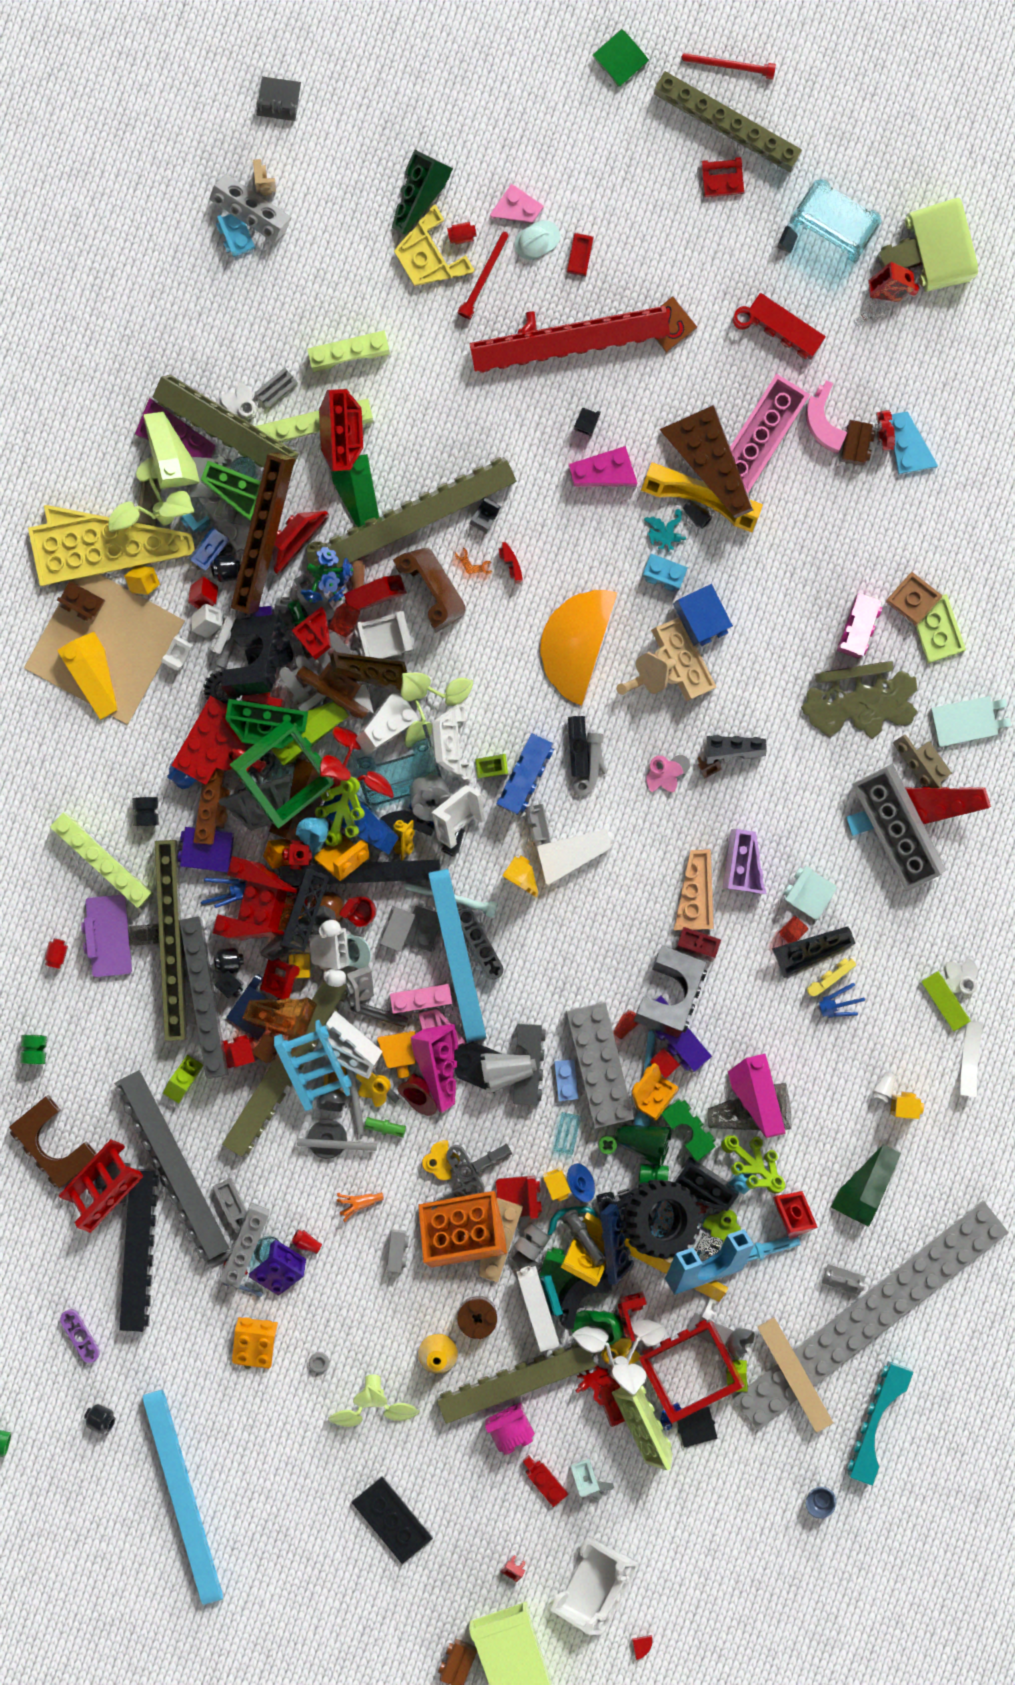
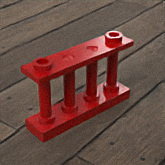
M110 1139L59 1194L61 1199L74 1203L81 1214L74 1222L77 1228L91 1233L143 1178L140 1171L126 1166L119 1154L125 1148L124 1144ZM112 1161H114L120 1171V1174L114 1180H112L106 1170V1167ZM99 1175L107 1186L101 1194H99L93 1184V1181ZM86 1189L94 1200L88 1208L85 1207L80 1198V1195Z

